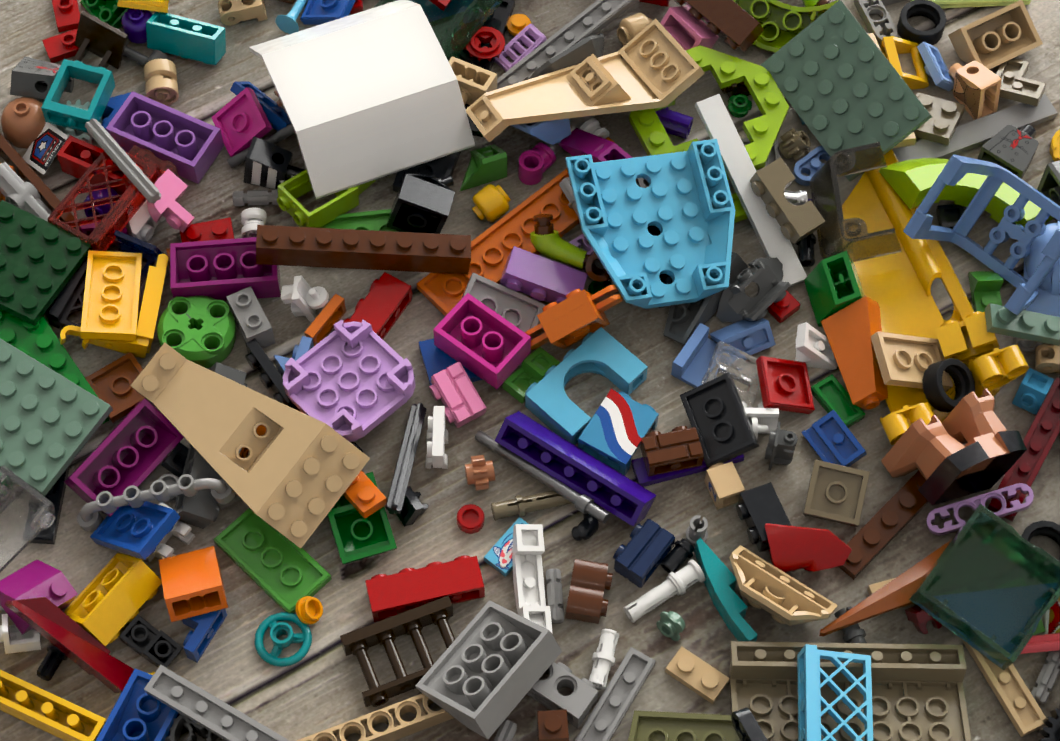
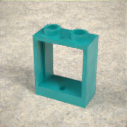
M64 59L41 107L45 122L88 133L85 123L91 119L100 121L116 86L112 71L104 67L86 65L81 61ZM70 77L99 85L88 110L59 103Z

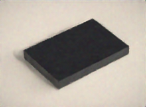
M729 372L680 395L691 427H695L697 430L699 442L703 450V458L708 468L716 463H724L759 447Z

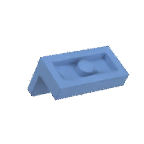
M764 318L758 321L741 320L710 333L711 339L719 343L724 363L728 365L776 345L769 321Z
M702 323L698 325L673 361L671 372L672 376L694 388L705 382L707 376L710 375L722 357L719 344L708 338L709 327Z

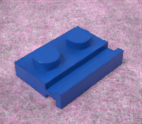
M834 409L813 423L809 429L801 432L819 458L824 462L850 467L867 454Z

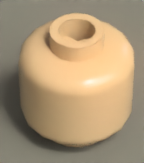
M636 13L622 19L617 29L619 41L625 46L653 20L643 13Z

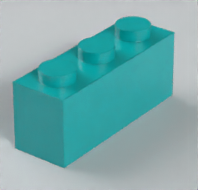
M155 12L146 22L147 48L216 65L226 53L225 27L164 12Z

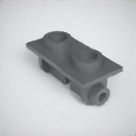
M779 421L776 431H770L765 459L770 460L768 470H771L773 463L780 465L790 464L798 441V437L794 432L780 429L781 422Z

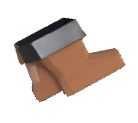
M985 388L979 398L974 391L963 397L942 423L936 415L931 417L928 425L921 418L912 423L881 462L893 478L905 476L918 469L926 480L918 491L933 506L992 488L1027 449L1019 431H1007L994 413L995 399L988 389Z

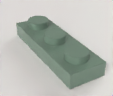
M989 303L984 308L987 332L1057 346L1060 345V317L1023 310L1019 315H1016L1004 306Z

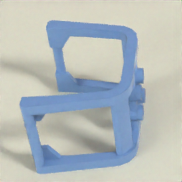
M953 154L903 232L912 239H930L954 243L995 273H998L1016 287V290L1004 307L1012 313L1019 315L1035 301L1039 295L1037 289L1060 257V229L1056 230L1041 252L1045 257L1029 280L1013 269L1020 259L1029 256L1031 252L1030 246L1036 237L1044 234L1046 230L1044 223L1051 215L1060 222V206L1000 165ZM967 173L988 176L953 229L931 225L934 217L927 213L946 184L955 186ZM1004 182L1019 192L1020 195L1013 205L1005 208L1004 217L997 227L990 230V240L983 248L967 236ZM1030 200L1040 207L1041 210L1034 220L1026 223L1024 228L1023 225L1016 224L1015 222L1023 219L1025 215L1023 208ZM1009 238L1018 240V242L1011 245L1010 256L1005 263L992 255L998 245L1008 241Z

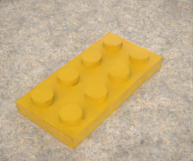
M88 250L80 330L81 339L136 341L142 253Z

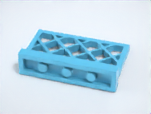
M805 644L797 654L798 741H821V734L825 737L822 741H837L833 735L840 728L853 741H863L862 738L864 736L865 741H873L871 656L818 650L817 645ZM820 659L830 660L838 669L828 676L820 667ZM850 662L863 664V675L858 680L846 668ZM839 672L852 683L844 692L832 680ZM825 684L838 696L831 704H828L821 696L820 689ZM854 687L864 696V703L860 707H857L846 695ZM839 700H842L853 712L845 720L832 708ZM826 712L839 724L831 733L821 724V717ZM855 715L864 724L865 731L860 736L847 724Z

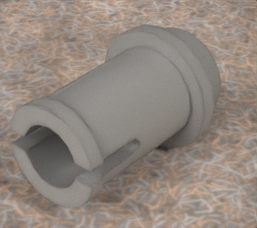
M701 515L692 517L690 526L686 530V539L696 545V541L699 538L705 542L708 537V521L703 517L701 522Z

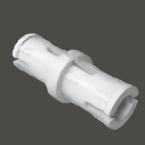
M602 629L597 651L592 656L594 662L589 681L596 686V689L600 690L606 689L609 671L615 663L614 653L620 636L619 633L611 629Z

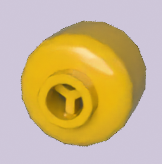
M488 184L473 196L472 200L475 206L472 210L481 221L485 218L489 222H495L509 210L508 202L511 199L499 184L497 186Z

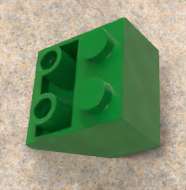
M847 251L821 260L804 279L819 327L822 326V320L865 296L855 264Z

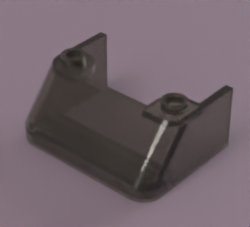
M880 142L840 150L834 153L810 180L812 203L825 220L824 224L817 230L822 259L844 251L848 252L853 262L901 252L895 228L868 233L867 225L862 219L849 218L844 220L837 177L887 167Z

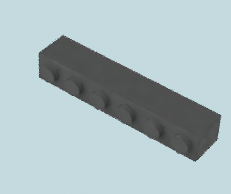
M218 362L209 369L247 387L245 383L247 373ZM190 444L183 475L189 474L194 480L201 478L222 479ZM211 489L199 490L192 497H187L184 494L178 495L174 510L180 516L178 521L204 529L210 523L216 521L220 506H217L218 502L212 496Z

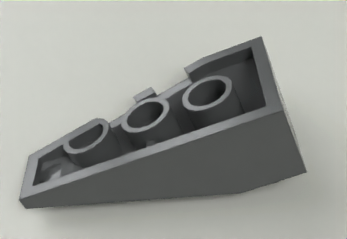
M734 252L731 255L729 284H733L737 280L739 273L748 268L742 258ZM724 290L697 302L671 305L663 335L685 345L700 323L705 325L718 310Z

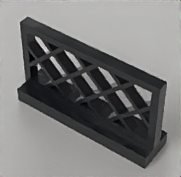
M97 229L90 241L93 243L92 251H108L111 247L120 252L142 253L107 237V232ZM142 253V261L146 264L141 270L140 287L147 277L149 266H153L155 263V258L145 253ZM88 257L54 302L48 313L49 325L58 329L60 326L65 327L68 325L81 327V323L75 324L68 321V318L72 313L83 310L81 296L85 290Z

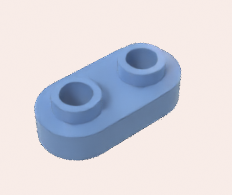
M821 145L797 161L792 174L798 184L809 186L833 170L836 164ZM824 159L827 163H822L820 160ZM801 173H807L809 176H804Z

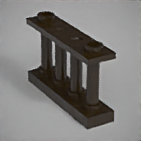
M449 596L340 636L345 655H356L369 690L362 692L365 707L370 705L373 707L381 706L388 702L389 698L415 689V685L434 665L421 632L423 627L431 624L437 625L446 648L454 642L455 637L448 622L450 617L453 616V605ZM404 634L411 636L424 668L409 675L406 673L394 642L396 637ZM377 644L384 646L396 676V680L383 685L379 684L367 653L369 647Z

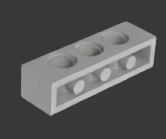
M553 662L545 671L549 677L545 680H538L527 695L550 710L567 709L568 722L578 728L597 702L598 691L596 686L588 679H579L573 675L571 669L565 664ZM562 687H568L573 693L569 696H563L558 690Z

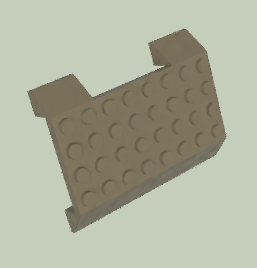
M730 642L729 687L731 714L745 707L749 708L768 741H798L797 654L805 644L817 645L818 650L871 656L873 741H972L963 680L967 670L963 645ZM820 659V667L828 676L838 669L830 660ZM850 662L846 666L857 680L863 675L862 663ZM841 672L832 678L843 692L852 685ZM827 684L820 689L821 696L828 704H831L838 697ZM855 687L846 694L857 707L864 703V696ZM839 700L832 707L843 720L853 713L842 700ZM827 712L821 717V724L829 733L839 725ZM856 715L847 722L858 736L865 731L863 722ZM842 728L833 735L837 741H853Z

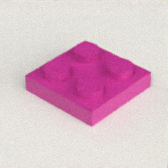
M248 87L211 117L215 126L221 130L223 143L230 157L250 147L254 137L261 139L273 129L254 90Z

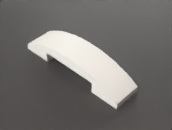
M515 524L513 530L512 563L517 613L550 630L553 634L550 606H546L542 554L545 552L542 524Z

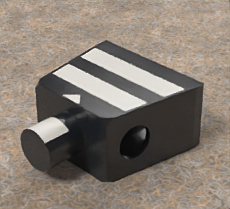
M254 137L245 160L244 183L277 189L279 184L305 169L292 165L293 153L291 151Z

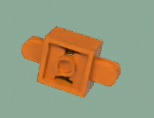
M615 284L609 285L595 294H591L584 289L582 291L576 289L566 295L567 299L558 304L557 302H552L542 308L543 312L537 315L540 324L525 332L532 339L531 350L537 349L549 341L551 344L565 349L584 339L588 333H594L600 327L604 328L610 323L604 311L623 301L621 294H615L618 292Z

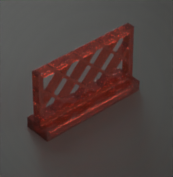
M104 150L47 218L48 222L90 244L93 251H106L147 200L125 174L124 178L109 181L108 172L121 169L116 164L106 166V160L109 156ZM126 152L135 164L143 169L142 172L149 180L155 184L162 175L159 165L152 161L146 163ZM105 174L106 182L91 185L90 179L94 175ZM126 184V191L123 194L112 196L111 187ZM107 188L109 197L94 200L92 191ZM89 192L90 201L75 204V198L78 194ZM110 204L111 209L108 213L96 214L95 206ZM92 207L93 216L78 219L77 210ZM71 211L74 213L75 220L62 222L58 219L63 213ZM95 223V229L89 236L80 232L81 225Z

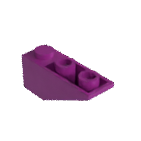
M578 128L574 129L571 135L558 143L571 156L591 154L593 163L633 158L616 143Z

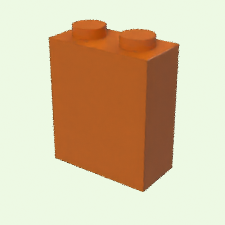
M214 546L158 560L164 599L171 622L228 608L221 569Z

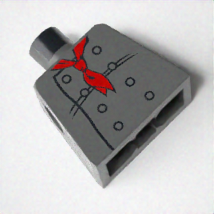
M24 57L12 70L10 95L45 99L61 65ZM70 77L64 92L72 93L74 78Z
M1027 124L1021 130L1013 125H1007L982 146L978 160L1000 165L1022 179L1039 145L1038 141L1034 139L1036 130Z

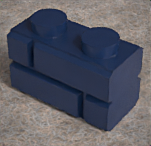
M647 519L643 525L637 524L630 534L631 541L627 546L620 545L613 556L615 559V571L624 578H628L630 582L639 588L643 587L660 565V561L668 555L675 543L674 535L664 528L662 529L660 525L651 519Z

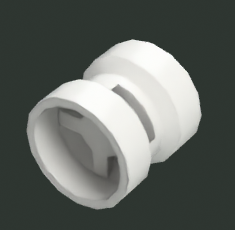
M248 208L242 211L241 223L244 226L241 229V237H257V225H265L267 223V213L261 208Z

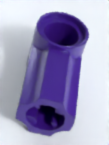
M668 107L655 111L667 133L684 139L688 138L693 124V117L669 110Z

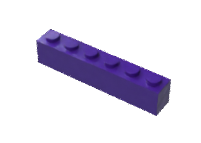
M519 411L505 418L496 436L495 442L581 495H587L594 500V503L633 527L645 519L657 496Z

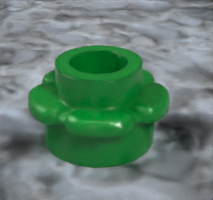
M733 95L728 100V110L734 117H745L749 110L752 109V102L748 100L746 95Z

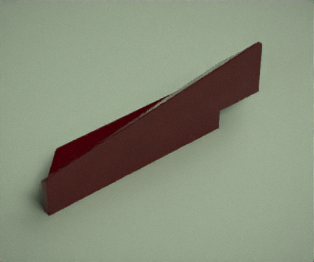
M38 597L11 600L5 603L9 609L89 675H94L114 693H122L134 669L109 655L110 650L49 599Z

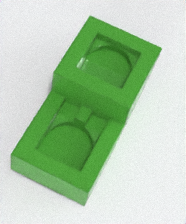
M539 347L523 360L520 369L503 382L502 388L523 404L528 387L534 382H540L547 370L553 365H559L560 362L543 348Z

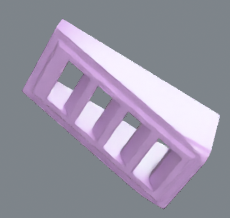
M530 23L505 46L499 58L495 57V62L507 72L547 40L546 36ZM525 44L528 49H525L522 45ZM509 56L514 62L511 63L506 57Z

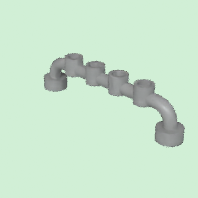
M184 474L179 477L177 484L167 485L163 480H156L151 484L149 490L140 491L137 486L131 485L124 490L123 495L115 497L110 492L103 491L97 495L96 501L89 502L81 508L77 516V522L83 530L92 532L102 523V516L98 511L111 514L118 507L130 505L132 508H139L144 502L156 499L158 502L164 503L171 496L184 494L187 497H192L199 490L211 489V494L218 503L227 504L235 498L236 493L223 479L201 478L194 480L191 475Z

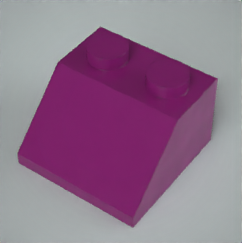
M37 559L0 581V605L22 635L33 628L5 605L7 601L46 597L60 610H64L78 595L62 571Z

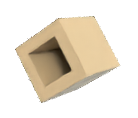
M722 462L716 463L706 470L704 482L716 509L738 503L740 493L744 492L745 488L733 462L726 464Z

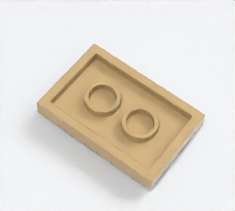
M878 331L871 336L884 385L923 389L922 379L925 370L929 365L945 360L938 339ZM943 371L942 385L944 391H948L953 387L950 375Z

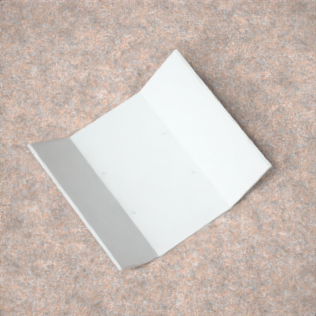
M409 0L393 1L249 47L250 52L263 59L293 126L316 199L475 146L458 80L420 4Z

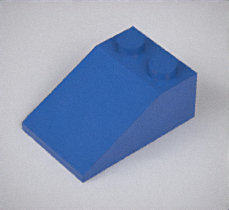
M135 668L96 741H165V738L170 736L169 729L179 714L176 710L145 693L144 688L153 675Z

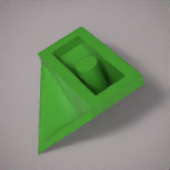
M495 144L470 151L471 159L460 191L506 178V152Z

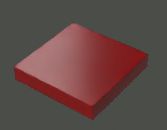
M760 356L756 359L764 408H779L782 411L811 414L815 410L806 362Z

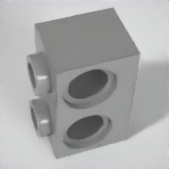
M251 286L226 296L229 309L245 343L255 338L262 349L275 344L272 327Z

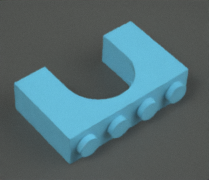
M600 327L594 333H588L578 348L569 350L559 365L550 367L540 382H534L528 387L525 392V407L554 433L575 445L591 417L569 399L564 390L566 384L576 375L597 373L609 379L622 392L630 395L646 380L648 366Z

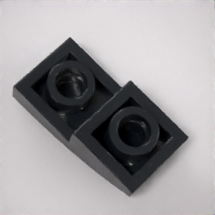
M138 614L119 635V639L158 668L160 665L167 668L183 649L182 646L162 630L158 631Z

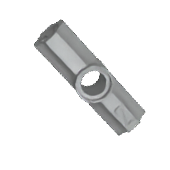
M6 162L0 163V192L5 196V201L55 225L58 218L41 201V196L35 186L30 182H24Z

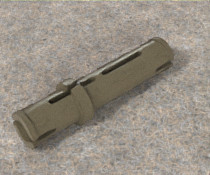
M548 491L525 497L516 495L515 499L491 503V510L496 521L516 515L525 517V513L571 504L572 502L555 491Z

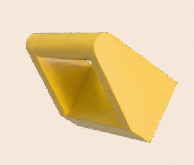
M894 36L883 37L880 47L881 52L910 89L927 88L929 81L924 69L922 56L917 48L919 44ZM911 53L916 76L902 72L898 54Z

